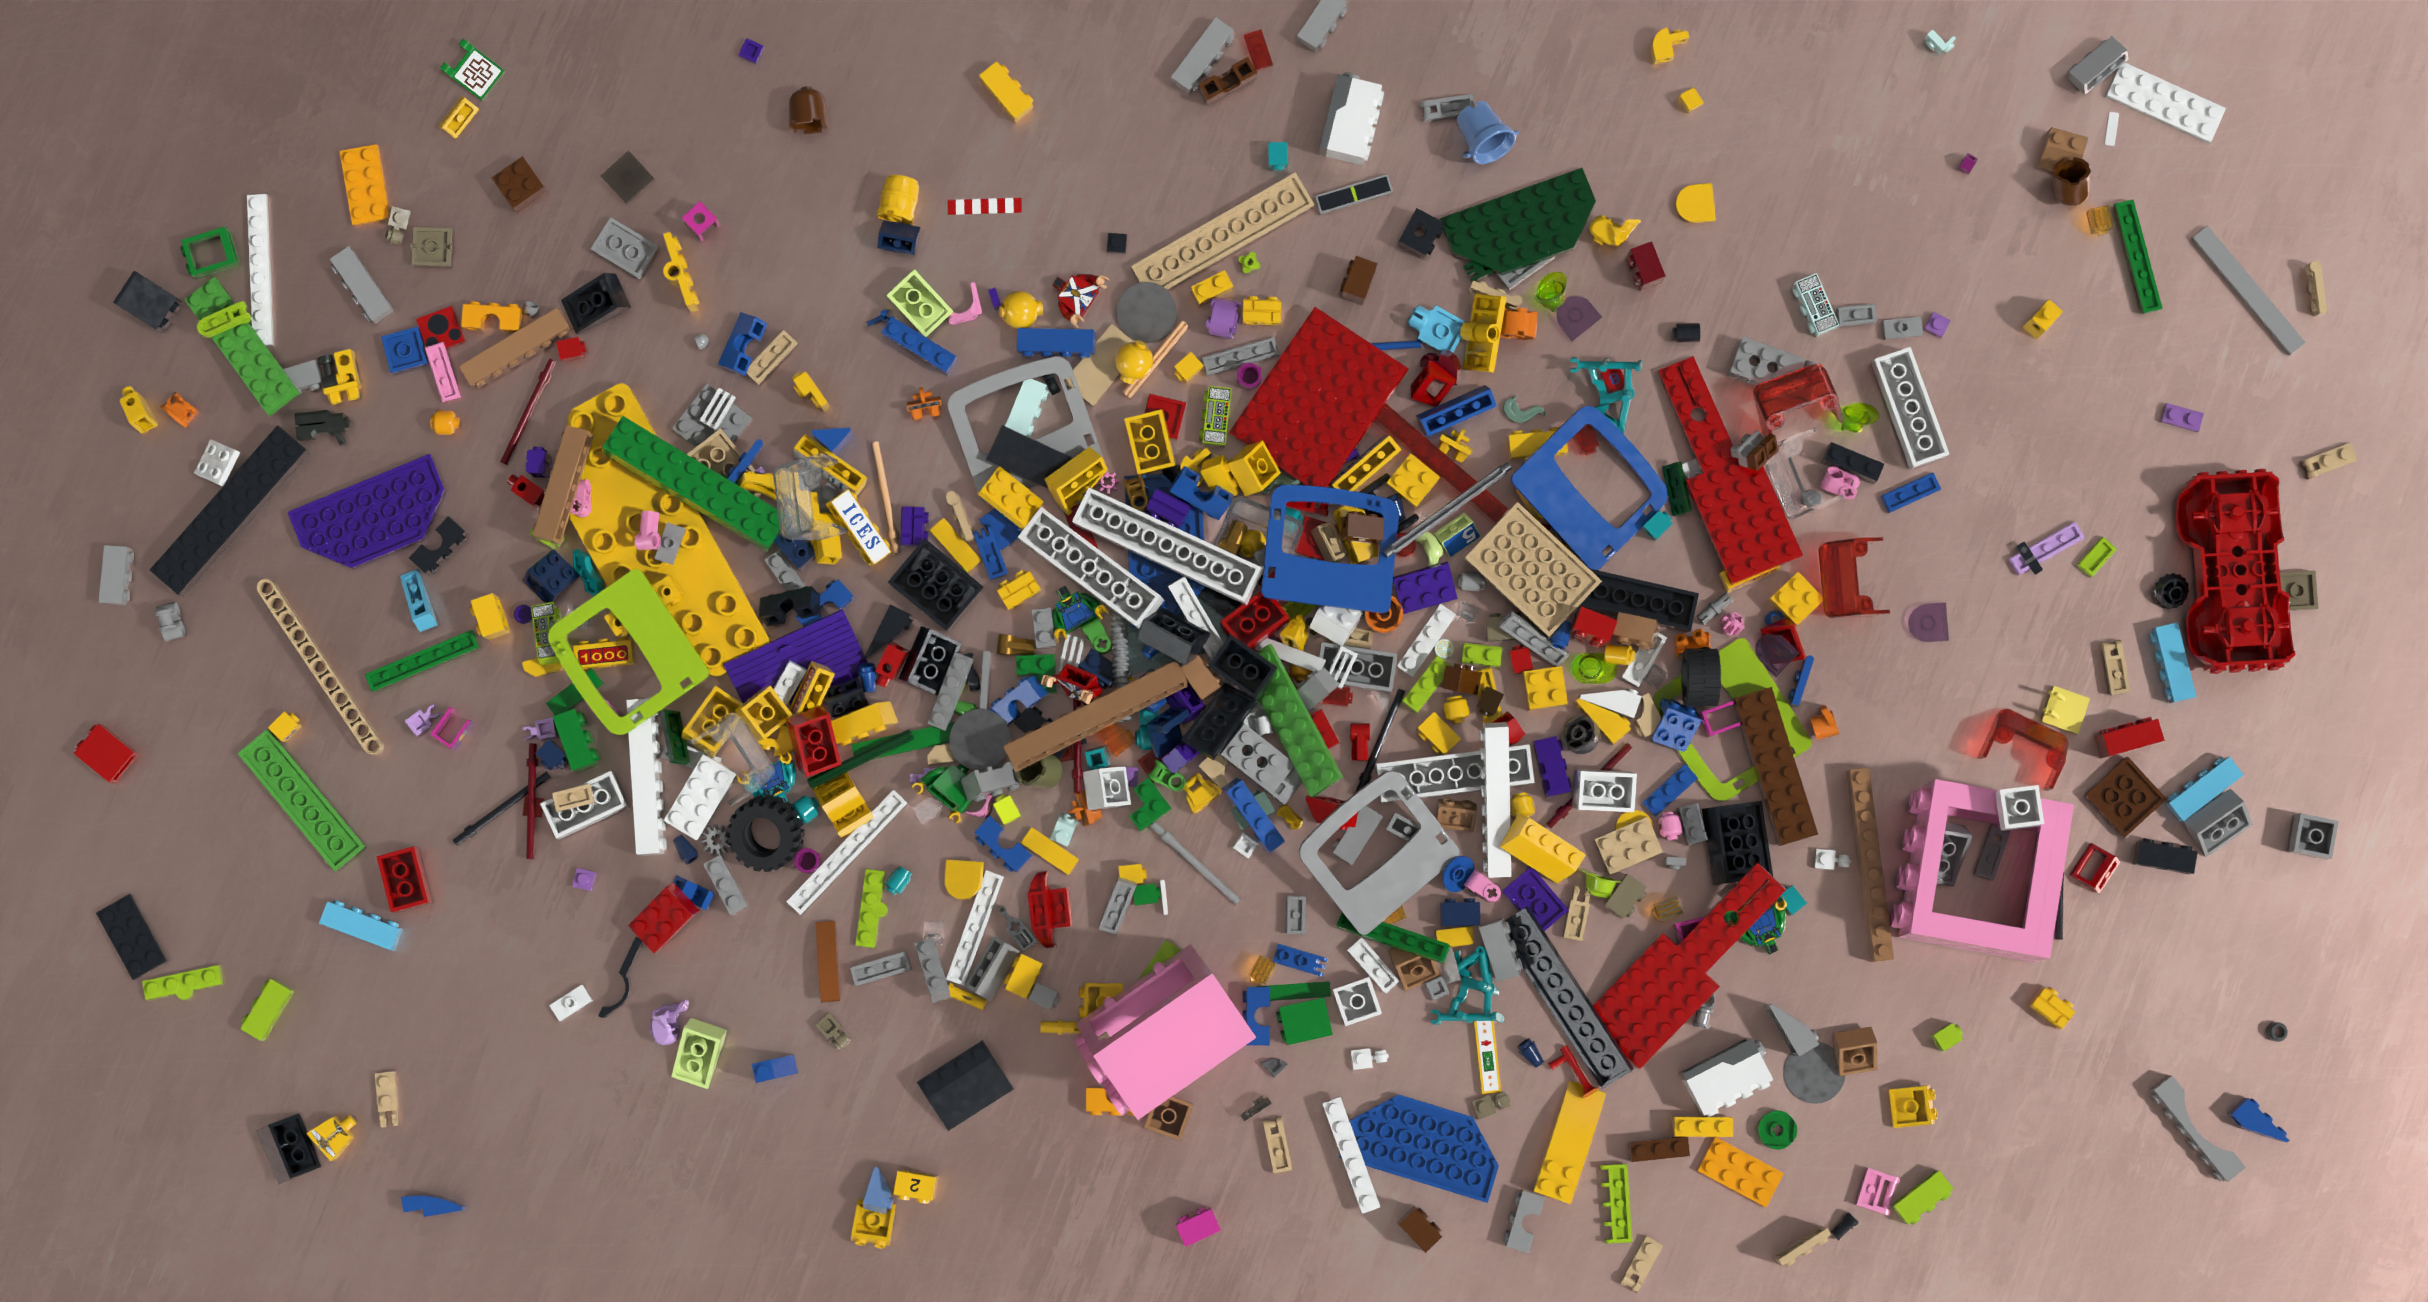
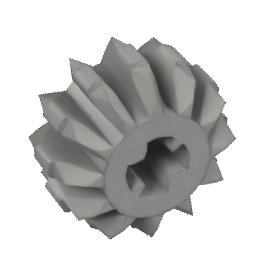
M714 824V830L708 826L709 834L702 832V836L707 837L706 840H701L702 844L707 843L703 848L704 851L710 849L709 855H713L715 850L717 856L721 855V850L727 854L728 850L725 847L730 848L732 844L727 841V835L730 833L727 830L724 832L725 825H721L720 829H718V824ZM717 835H720L719 839H721L722 842L717 843V845H714V836L717 837Z

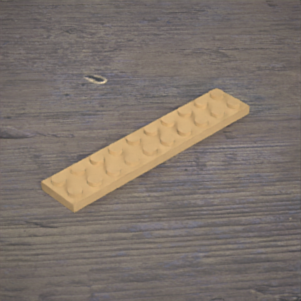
M1295 172L1131 266V269L1140 283L1152 282L1168 290L1314 207V203Z

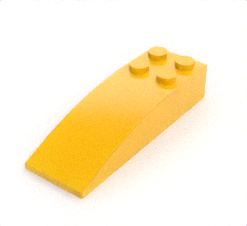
M1570 1080L1532 1189L1534 1192L1568 1204L1572 1202L1606 1096L1605 1092L1597 1090L1590 1096L1582 1098L1584 1094L1582 1085Z

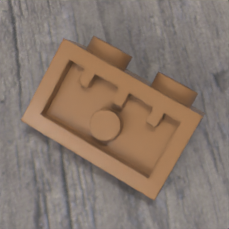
M1451 798L1438 800L1436 820L1444 829L1474 832L1477 815L1476 803L1470 800L1454 801Z

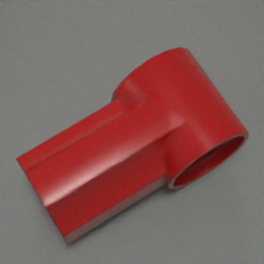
M1350 723L1352 761H1368L1370 723Z

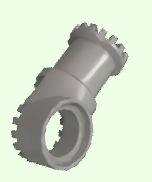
M1714 994L1710 996L1711 1000L1708 1004H1703L1697 1010L1696 1021L1693 1023V1026L1700 1028L1702 1026V1028L1710 1029L1709 1019L1710 1013H1713Z

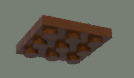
M2128 756L2084 795L2123 838L2129 835L2167 800Z

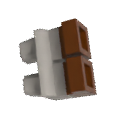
M1757 430L1752 435L1746 433L1742 437V445L1734 444L1731 447L1732 457L1738 458L1739 465L1756 471L1779 451L1776 435L1768 434L1764 437Z

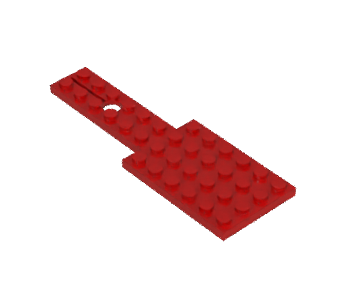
M1694 356L1658 370L1661 381L1702 471V474L1687 479L1686 484L1731 585L1802 557L1803 553L1764 466L1756 471L1739 465L1738 458L1732 457L1731 447L1733 443ZM1702 408L1706 413V418L1700 422L1693 420L1691 417L1693 409Z
M1758 862L1678 945L1665 933H1662L1593 1005L1625 1056L1639 1069L1650 1060L1720 987L1706 972L1786 891V888ZM1735 911L1739 915V922L1733 926L1726 924L1724 921L1726 912Z

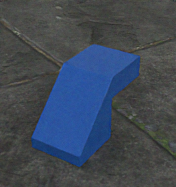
M676 875L673 883L680 888L694 905L707 910L715 893Z

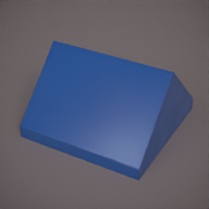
M851 428L812 430L814 438L836 456L853 438Z

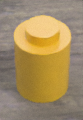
M1607 645L1605 650L1606 663L1630 665L1634 662L1635 651L1631 646Z

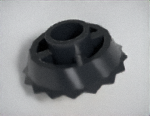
M2166 574L2164 577H2160L2159 582L2155 583L2156 588L2153 590L2155 593L2154 598L2162 608H2177L2187 599L2189 584L2186 582V578H2183L2180 574Z

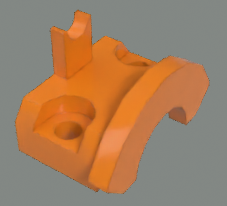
M174 392L166 403L160 406L185 428L199 412L177 392Z

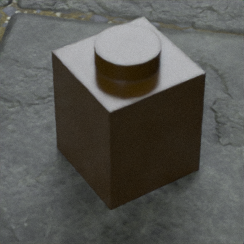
M1486 686L1476 706V709H1479L1478 713L1485 717H1489V715L1494 716L1504 694Z

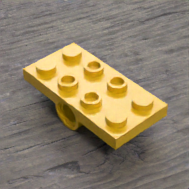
M671 232L664 233L663 236L672 261L664 266L663 273L671 285L675 287L680 286L686 306L690 312L697 311V304H700L695 291L691 289L694 284L691 275L685 271L688 268L685 257L679 253L682 250L680 241ZM679 271L676 276L672 277L674 272Z
M1483 294L1474 295L1470 322L1463 323L1460 329L1462 339L1467 341L1462 369L1494 373L1507 297Z

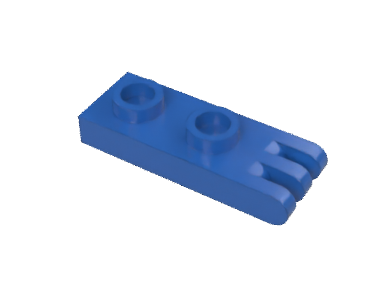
M756 440L748 452L744 451L738 459L740 462L736 468L733 466L728 472V480L735 484L737 483V480L745 473L762 450V440Z
M989 525L987 526L989 534H986L984 528L980 529L982 537H979L977 530L973 531L988 576L990 580L1009 574L993 528Z
M1811 655L1803 660L1800 671H1796L1794 677L1796 685L1794 689L1791 688L1788 695L1789 705L1798 707L1800 705L1814 661V657Z
M1278 944L1273 962L1323 977L1324 973L1317 971V968L1325 970L1326 966L1319 964V960L1327 962L1328 958Z

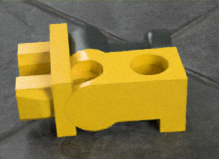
M348 349L334 353L337 373H333L331 363L334 362L332 355H324L317 358L318 364L323 366L324 377L322 379L323 391L328 396L332 405L342 403L340 393L347 392L349 401L360 399L359 389L361 384L353 350Z

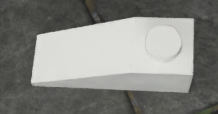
M1627 688V691L1618 690L1579 696L1584 701L1630 719L1635 717L1642 697L1638 695V691Z

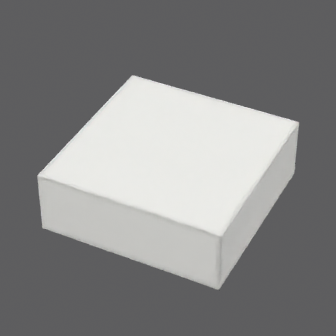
M1243 832L1233 846V849L1249 858L1259 842Z

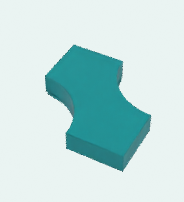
M579 549L574 550L573 569L582 578L585 591L595 596L603 590V579L594 570L590 555Z

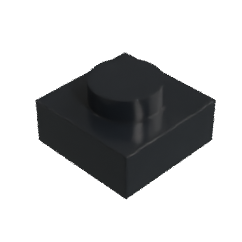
M1108 233L1107 253L1126 254L1127 234Z
M1180 465L1162 470L1163 475L1172 483L1181 471Z

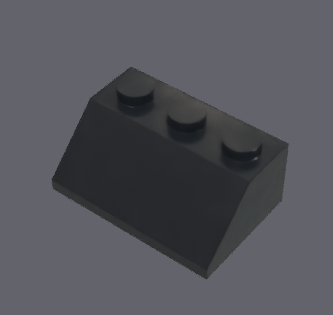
M1162 607L1143 620L1138 639L1144 642L1145 645L1151 646L1162 654L1170 656L1178 663L1187 665L1197 657L1211 633Z
M921 626L898 679L938 696L955 652H959L962 643L930 628Z
M1231 634L1209 664V667L1256 700H1260L1267 690L1278 668Z
M299 1113L271 1123L256 1131L278 1185L321 1167Z

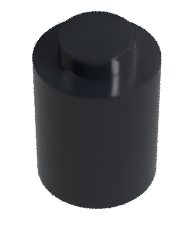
M1676 324L1672 328V339H1676V343L1700 342V324Z

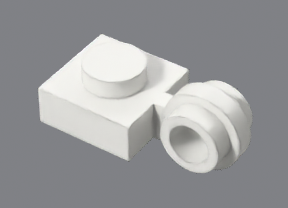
M1815 849L1814 868L1834 870L1835 862L1838 863L1839 867H1850L1852 860L1849 855H1839V858H1835V850Z
M1370 1048L1352 1050L1353 1070L1373 1068L1372 1060L1375 1059L1376 1063L1387 1062L1389 1055L1386 1054V1050L1375 1051L1373 1056H1371Z

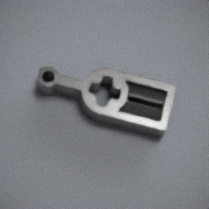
M1001 905L998 908V911L1008 920L1007 931L1023 952L1038 942L1023 921L1018 918H1011L1007 913L1006 907ZM1012 922L1020 923V930L1018 932L1016 930L1011 931L1013 927ZM1020 934H1022L1025 937L1029 944H1027V942L1023 939V937Z

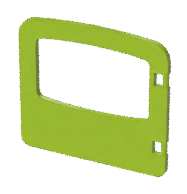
M639 569L631 570L562 618L550 628L548 640L552 649L579 693L606 728L616 735H624L631 732L709 676L708 667L644 573ZM605 608L610 609L630 633L647 658L662 686L659 693L624 717L618 716L602 697L580 665L567 641L569 633ZM689 677L692 683L683 688L680 683ZM640 711L643 717L634 723L631 717Z
M1739 638L1719 651L1721 685L1731 699L1772 687L1790 746L1794 750V758L1808 750L1812 745L1811 738L1749 642L1744 638ZM1681 675L1661 687L1652 698L1661 718L1664 714L1660 706L1662 699L1670 700L1682 693ZM1691 742L1686 751L1677 750L1689 769L1698 777L1697 780L1711 798L1717 801L1729 800L1758 782L1754 767L1752 766L1725 784L1720 783L1704 763ZM1742 778L1745 784L1735 789L1733 783Z

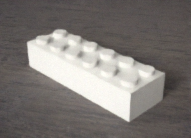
M1911 347L1874 359L1871 365L1909 469L1950 455Z

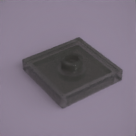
M629 150L601 175L603 180L626 204L655 180Z

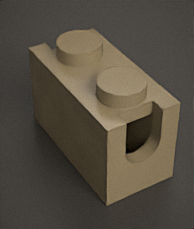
M1626 874L1611 894V897L1604 903V906L1622 919L1625 916L1629 918L1635 910L1633 905L1636 901L1641 902L1646 895L1644 890L1647 887L1631 875Z

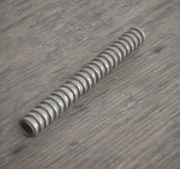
M1111 610L1110 614L1112 616L1110 620L1112 622L1110 625L1112 626L1111 632H1113L1111 634V638H1113L1111 640V644H1113L1111 649L1113 650L1112 656H1114L1112 658L1114 662L1112 664V667H1114L1112 678L1114 679L1113 685H1115L1113 689L1126 686L1130 678L1128 675L1129 669H1127L1129 667V663H1127L1129 661V657H1127L1129 655L1127 651L1129 647L1126 645L1128 643L1126 639L1128 637L1126 633L1128 631V628H1126L1128 623L1126 619L1114 610ZM1128 716L1118 722L1130 721L1131 716Z

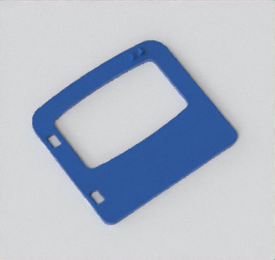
M1591 406L1582 407L1577 410L1511 476V482L1585 566L1594 570H1599L1665 505L1668 499L1666 485L1647 460L1597 408ZM1586 424L1591 425L1617 450L1650 492V497L1619 528L1613 527L1585 500L1554 460L1555 454ZM1650 505L1652 510L1645 515L1642 511ZM1609 545L1612 550L1604 556L1602 551Z
M1281 485L1277 487L1270 498L1261 588L1262 595L1267 599L1386 613L1391 605L1395 554L1387 558L1383 551L1389 547L1388 545L1397 540L1399 511L1396 504L1388 498L1343 489L1304 485ZM1315 502L1334 504L1380 514L1384 518V539L1380 542L1378 563L1376 565L1327 562L1283 552L1282 538L1286 503ZM1274 509L1281 510L1280 520L1274 519ZM1269 567L1275 568L1274 578H1268Z

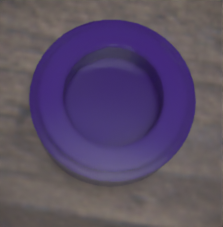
M519 605L514 611L515 620L521 624L530 623L532 621L531 607Z

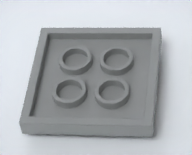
M708 384L704 386L672 427L675 432L695 447L716 432V430L700 421L717 392ZM722 394L720 395L714 407L712 408L710 414L708 415L706 419L707 421L709 420L718 403L720 402L723 396ZM727 398L724 404L722 405L721 409L719 410L718 414L716 415L715 419L713 420L712 424L715 425L719 416L721 415L722 411L729 401ZM732 404L718 430L721 428L734 444L753 418L735 404Z

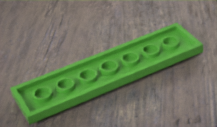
M213 277L184 299L199 321L235 304L216 277ZM239 312L234 313L235 317L240 315ZM249 322L235 326L212 337L269 416L300 394Z
M1268 644L1257 653L1278 668L1269 687L1259 701L1310 797H1315L1342 779L1343 776L1273 645Z
M266 729L237 753L335 872L366 847L269 729Z

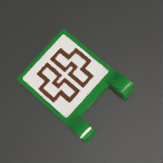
M463 38L459 46L467 53L454 69L445 62L440 69L482 101L505 70Z

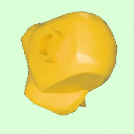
M1599 215L1593 219L1589 230L1594 236L1593 240L1603 245L1605 242L1608 245L1621 246L1624 241H1627L1629 234L1638 223H1641V220L1628 219L1623 225H1620L1617 222L1614 223L1613 219H1607L1605 215Z

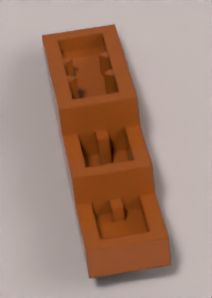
M835 921L816 922L821 1003L840 1001Z

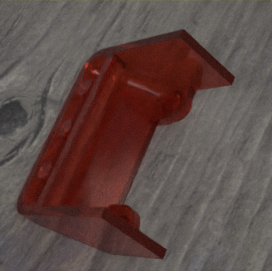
M1813 364L1760 383L1753 390L1761 432L1764 437L1768 434H1773L1772 431L1780 429L1784 425L1785 413L1818 401L1823 410H1831L1839 423H1843L1839 398L1829 374L1822 364Z
M1883 537L1828 541L1819 546L1823 607L1827 617H1875L1890 613V610H1874L1872 599L1867 595H1859L1856 557L1865 556L1868 551V544L1881 542Z
M2011 709L1999 711L1977 758H1986L1994 741L2006 744L2016 734L2049 750L2046 755V763L2052 768V771L2043 790H2052L2066 762L2069 746L2068 738Z

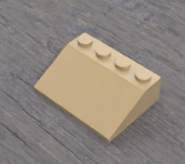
M720 428L687 455L728 479V472L733 466L735 468L740 463L738 459L742 453ZM751 464L745 471V473L754 472L758 474ZM745 489L756 497L761 495V493Z

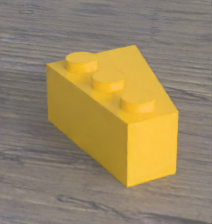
M1088 447L1044 480L1056 505L1069 516L1072 512L1071 508L1078 500L1080 502L1083 500L1084 497L1082 495L1089 487L1093 488L1108 469L1102 456L1091 447Z
M888 701L874 703L831 721L836 744H841L843 747L853 743V739L858 738L860 740L868 737L869 733H878L886 730V727L896 724L898 721L892 704Z

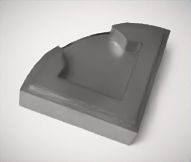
M1276 1058L1268 1059L1261 1063L1274 1078L1288 1065L1283 1060Z

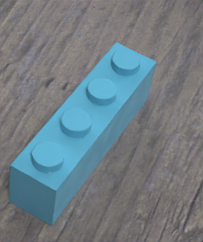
M2178 622L2151 629L2150 639L2156 647L2155 658L2160 663L2161 670L2159 674L2161 680L2165 682L2166 689H2164L2166 699L2170 703L2197 697Z
M2230 757L2218 758L2213 762L2214 766L2210 770L2204 769L2198 774V779L2188 781L2183 785L2184 789L2180 793L2176 791L2168 797L2169 801L2165 805L2178 822L2185 821L2244 775Z
M335 899L333 902L327 901L319 924L395 951L403 930L398 927L399 923L388 920L387 923L383 922L378 915L370 913L367 916L362 914V909L354 906L351 909L344 907L345 903Z

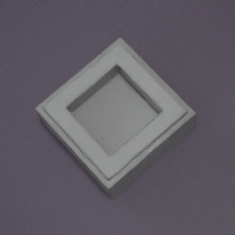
M1443 976L1424 983L1432 1001L1450 993Z

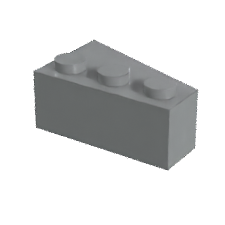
M1010 762L999 764L993 768L987 767L980 772L975 770L960 780L967 801L975 800V802L985 800L986 796L990 794L992 797L1001 795L1003 790L1006 789L1009 792L1020 788L1019 785L1022 784L1016 779Z

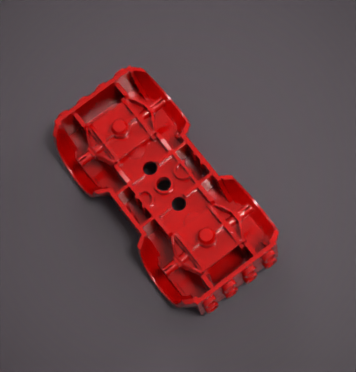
M2256 469L2253 473H2247V470L2235 471V474H2228V471L2216 472V475H2209V472H2200L2187 482V485L2182 489L2177 499L2175 510L2176 528L2181 540L2193 548L2197 600L2189 608L2186 617V640L2192 655L2203 662L2204 671H2210V674H2220L2222 671L2229 670V673H2238L2248 669V672H2257L2265 668L2268 671L2279 670V668H2284V665L2289 663L2296 655L2291 632L2290 594L2281 590L2277 545L2284 541L2279 502L2280 482L2279 478L2273 474V471L2266 472V469ZM2235 546L2242 548L2243 555L2241 557L2233 555L2232 550ZM2237 565L2244 567V575L2236 573L2235 568ZM2242 584L2246 587L2247 591L2244 595L2237 594V585Z

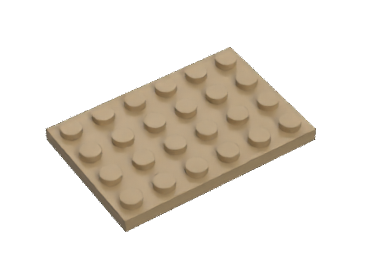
M1518 502L1465 557L1479 573L1548 637L1602 582Z

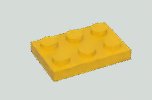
M1000 466L978 493L979 496L1022 530L1044 502Z

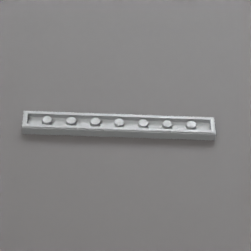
M2208 226L2191 238L2289 355L2305 343L2303 338Z

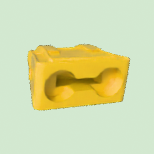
M1298 614L1282 630L1280 637L1283 644L1304 652L1309 636L1308 626L1303 615Z
M1199 772L1188 779L1183 788L1188 794L1186 801L1193 814L1200 812L1222 794V790L1217 784L1208 779L1204 781ZM1199 781L1200 785L1191 791L1189 788Z

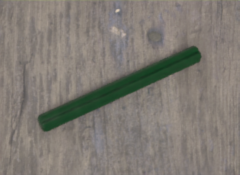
M906 730L841 762L842 765L808 778V784L813 789L913 740L914 736L910 730Z

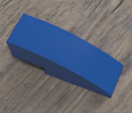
M432 1195L401 1197L403 1212L423 1209L424 1217L466 1209L465 1205L444 1197Z

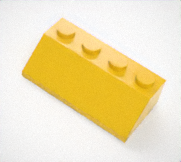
M1519 813L1499 845L1500 848L1556 884L1576 872L1586 855L1534 820Z

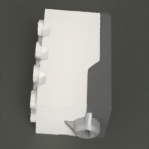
M1351 72L1337 75L1319 148L1320 156L1363 166L1364 161H1368L1371 146H1368V142L1372 143L1376 128L1372 126L1373 124L1377 125L1380 113L1377 106L1381 107L1385 92L1381 91L1382 85L1361 80L1357 74Z
M1746 1038L1679 1073L1700 1115L1711 1117L1719 1112L1718 1108L1721 1106L1728 1108L1736 1104L1735 1099L1739 1097L1740 1099H1745L1753 1095L1752 1091L1754 1089L1763 1090L1770 1086L1769 1082L1773 1081V1078L1764 1062L1766 1051L1759 1040L1753 1041L1752 1038Z

